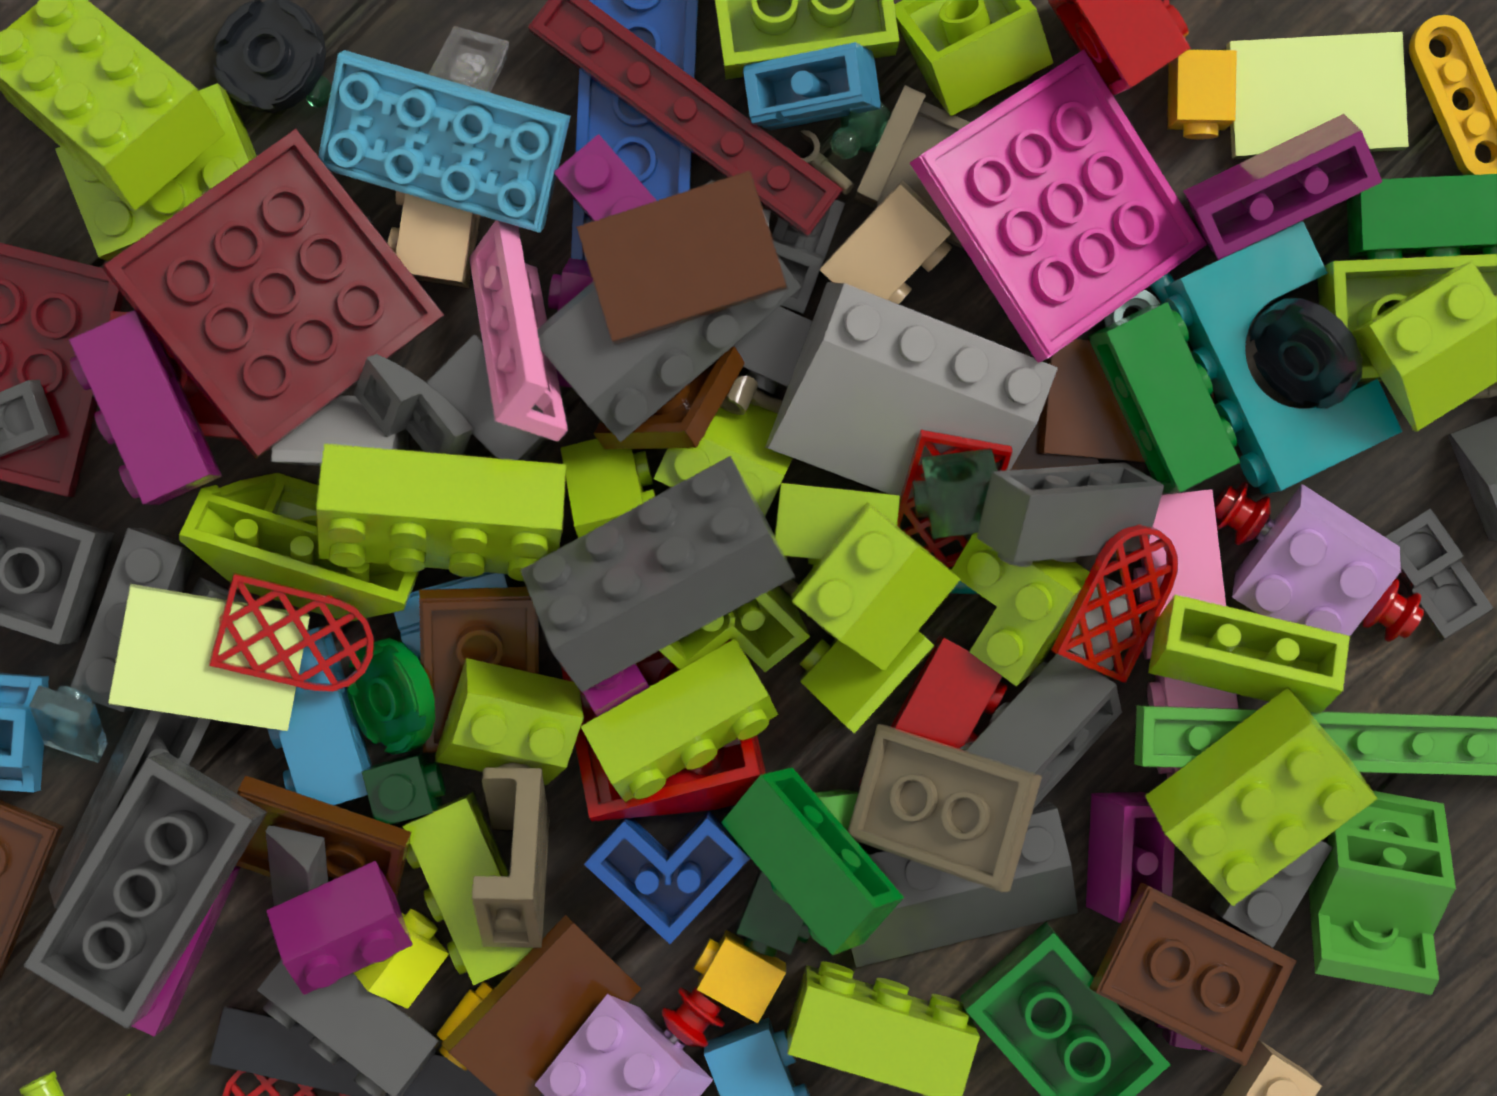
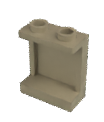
M904 86L858 187L855 200L876 209L903 180L946 221L910 165V162L971 122L955 115L950 116L947 111L924 102L925 94ZM952 230V233L945 240L964 249Z
M506 763L498 768H484L482 783L491 827L495 830H513L510 877L474 876L472 902L483 947L542 948L550 823L542 769L530 768L520 763Z

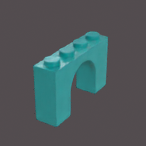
M1303 221L1164 287L1168 295L1165 302H1168L1171 310H1175L1182 317L1187 326L1189 342L1193 348L1191 354L1195 363L1200 364L1210 377L1213 391L1218 401L1215 404L1219 416H1223L1234 430L1237 443L1243 454L1240 457L1241 469L1248 482L1253 487H1258L1262 495L1282 491L1403 432L1378 379L1356 385L1354 390L1342 402L1330 408H1316L1319 405L1317 404L1311 408L1299 409L1282 405L1267 396L1256 384L1249 371L1245 353L1246 337L1257 313L1273 299L1327 274L1326 268Z

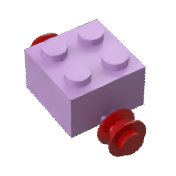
M1245 481L1237 489L1230 485L1226 486L1214 503L1217 531L1226 525L1236 530L1234 542L1236 545L1249 542L1255 537L1259 540L1235 572L1232 598L1257 614L1348 636L1354 632L1361 621L1365 628H1369L1379 622L1386 627L1384 639L1387 642L1393 641L1398 636L1406 639L1420 623L1424 615V610L1418 607L1421 601V594L1415 592L1407 598L1398 594L1399 580L1396 577L1401 572L1400 547L1308 487L1301 484L1275 520L1269 518L1271 514L1270 497L1266 495L1256 502L1247 497L1248 483Z
M697 986L692 992L680 987L678 992L683 1001L677 1010L662 1009L665 1026L668 1028L664 1032L640 1007L607 994L536 1082L535 1086L544 1096H701L713 1079L682 1049L685 1045L690 1047L708 1046L703 1032L710 1024L719 1027L725 1025L718 1015L723 1007L718 1001L698 991Z

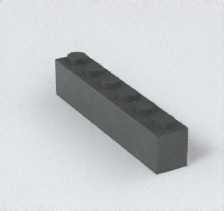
M199 577L191 594L226 600L229 589ZM235 593L233 601L247 603L243 595ZM135 708L48 885L54 908H59L147 758L168 752L189 765L211 719Z

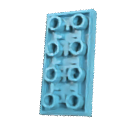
M344 50L338 53L318 157L331 172L540 233L545 227L556 180L554 171L559 167L570 116Z

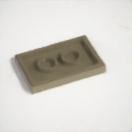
M877 724L848 832L858 842L1000 892H1010L1042 775L887 725Z

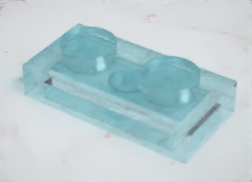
M39 685L29 708L44 745L99 763L108 742L96 706L91 703L92 699L88 695L71 687L60 686L55 691Z

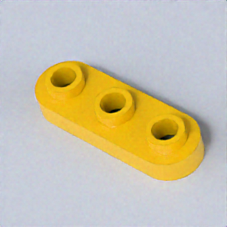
M1434 16L1420 25L1412 34L1409 42L1411 61L1453 158L1462 174H1497V92L1466 24L1454 16ZM1436 39L1444 44L1446 53L1443 58L1436 57L1431 53L1429 49L1431 40ZM1454 92H1461L1468 98V108L1466 110H1459L1454 106L1452 102ZM1478 144H1483L1490 149L1491 159L1489 163H1482L1477 159L1475 149Z

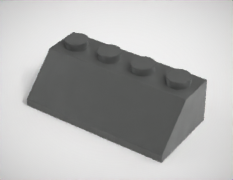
M778 256L788 289L615 345L612 342L593 281L537 329L540 349L621 442L797 292L801 286Z
M1050 801L1039 803L1033 809L1010 892H1000L870 845L861 847L905 898L864 944L851 948L857 968L1078 913L1072 865L1058 808Z

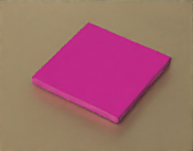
M1085 50L1071 57L910 162L915 173L1037 363L1054 355L1207 245Z

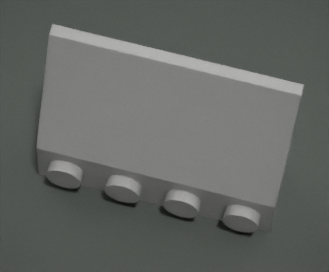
M827 282L766 448L888 494L901 496L920 429L1012 446L1013 453L1007 471H1010L1038 422L1058 367L1045 362L1037 363L1035 358L851 285ZM934 443L940 453L953 447ZM925 445L919 465L934 458ZM973 450L980 461L992 455L991 453ZM965 452L946 461L955 474L973 465ZM1000 461L986 468L991 476L992 472L998 470ZM939 465L921 474L930 488L948 478ZM979 472L961 481L969 495L987 486ZM915 479L908 499L923 492ZM954 486L936 494L944 508L962 499ZM986 496L975 502L982 513ZM929 499L918 504L937 512ZM968 506L950 515L952 518L966 523L977 519Z

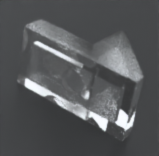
M454 26L428 75L490 93L507 60L509 41Z

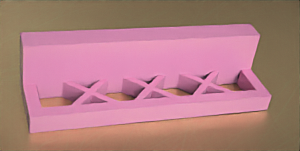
M495 220L469 257L495 421L559 441L567 431L556 367L540 349L537 329L547 321L538 269L526 264L524 261L518 226ZM536 404L543 413L531 409Z

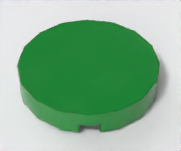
M391 638L374 641L373 657L365 673L348 686V699L355 720L363 734L373 744L382 742L387 747L384 751L392 755L405 753L421 747L431 737L435 723L434 694L429 677L418 657L405 644ZM366 645L355 652L360 662H362L366 654ZM350 660L349 668L354 667V664L352 663L351 660Z

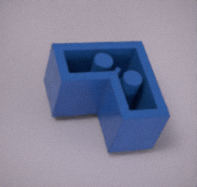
M708 811L670 852L635 819L624 818L592 851L584 865L671 944L750 859V856L735 843L734 837L721 821Z

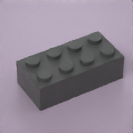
M731 456L520 570L550 649L581 692L795 577L754 495Z
M0 496V626L58 645L79 642L114 533Z
M168 752L148 757L24 967L128 1029L149 1012L267 812Z

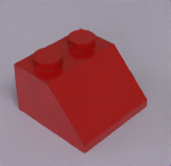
M1048 0V3L1078 51L1085 50L1113 96L1133 87L1191 49L1184 38L1189 35V30L1183 17L1173 5L1169 4L1165 7L1161 0Z

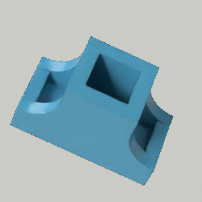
M0 673V790L33 793L41 790L49 676Z

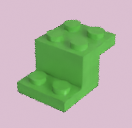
M1373 791L1378 799L1328 835L1327 844L1333 848L1309 886L1315 974L1432 995L1439 981L1433 935L1456 889L1445 807L1443 803Z

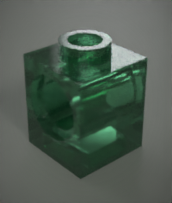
M992 448L921 457L923 481L913 482L914 502L917 517L928 516L932 539L978 533L992 472L997 471Z

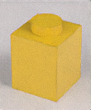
M1188 50L1169 62L1167 129L1183 130V137L1187 139H1213L1218 137V130L1227 129L1235 121L1237 50Z
M726 930L719 943L712 939L707 941L693 969L701 973L698 979L697 990L758 1024L786 974V963L776 957L767 956L748 948L743 944L744 939Z

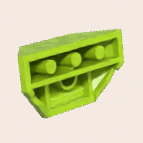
M280 473L240 480L218 488L217 485L201 488L179 534V539L185 546L230 583L233 573L321 595H332L355 606L365 618L404 610L420 572L398 571L389 564L364 563L359 567H342L333 564L328 559H319L316 511L319 485ZM244 583L249 592L263 596L272 591L271 589ZM285 593L290 603L299 608L313 601ZM278 596L273 599L281 602ZM325 603L335 619H339L349 613V611L339 606ZM319 606L311 610L312 612L324 615Z

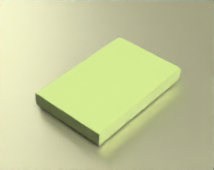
M1403 32L1229 41L1226 45V50H1237L1236 119L1230 125L1232 159L1252 158L1342 114H1345L1362 130L1370 152L1404 150L1409 147Z
M130 584L108 704L288 731L296 686L209 666L220 625L219 618L223 614L226 600ZM233 601L230 614L248 604ZM259 607L269 625L289 614L287 610ZM253 611L233 622L243 640L263 629ZM306 613L299 618L305 628L308 629L310 616ZM293 621L274 632L284 650L304 639ZM227 626L219 654L237 644ZM268 636L248 647L258 665L278 654ZM303 649L289 656L298 674ZM242 651L224 660V662L251 668ZM283 661L265 670L266 672L292 677Z

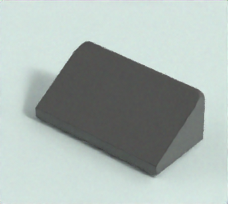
M268 826L266 841L274 907L328 883L325 841L323 837L281 827Z

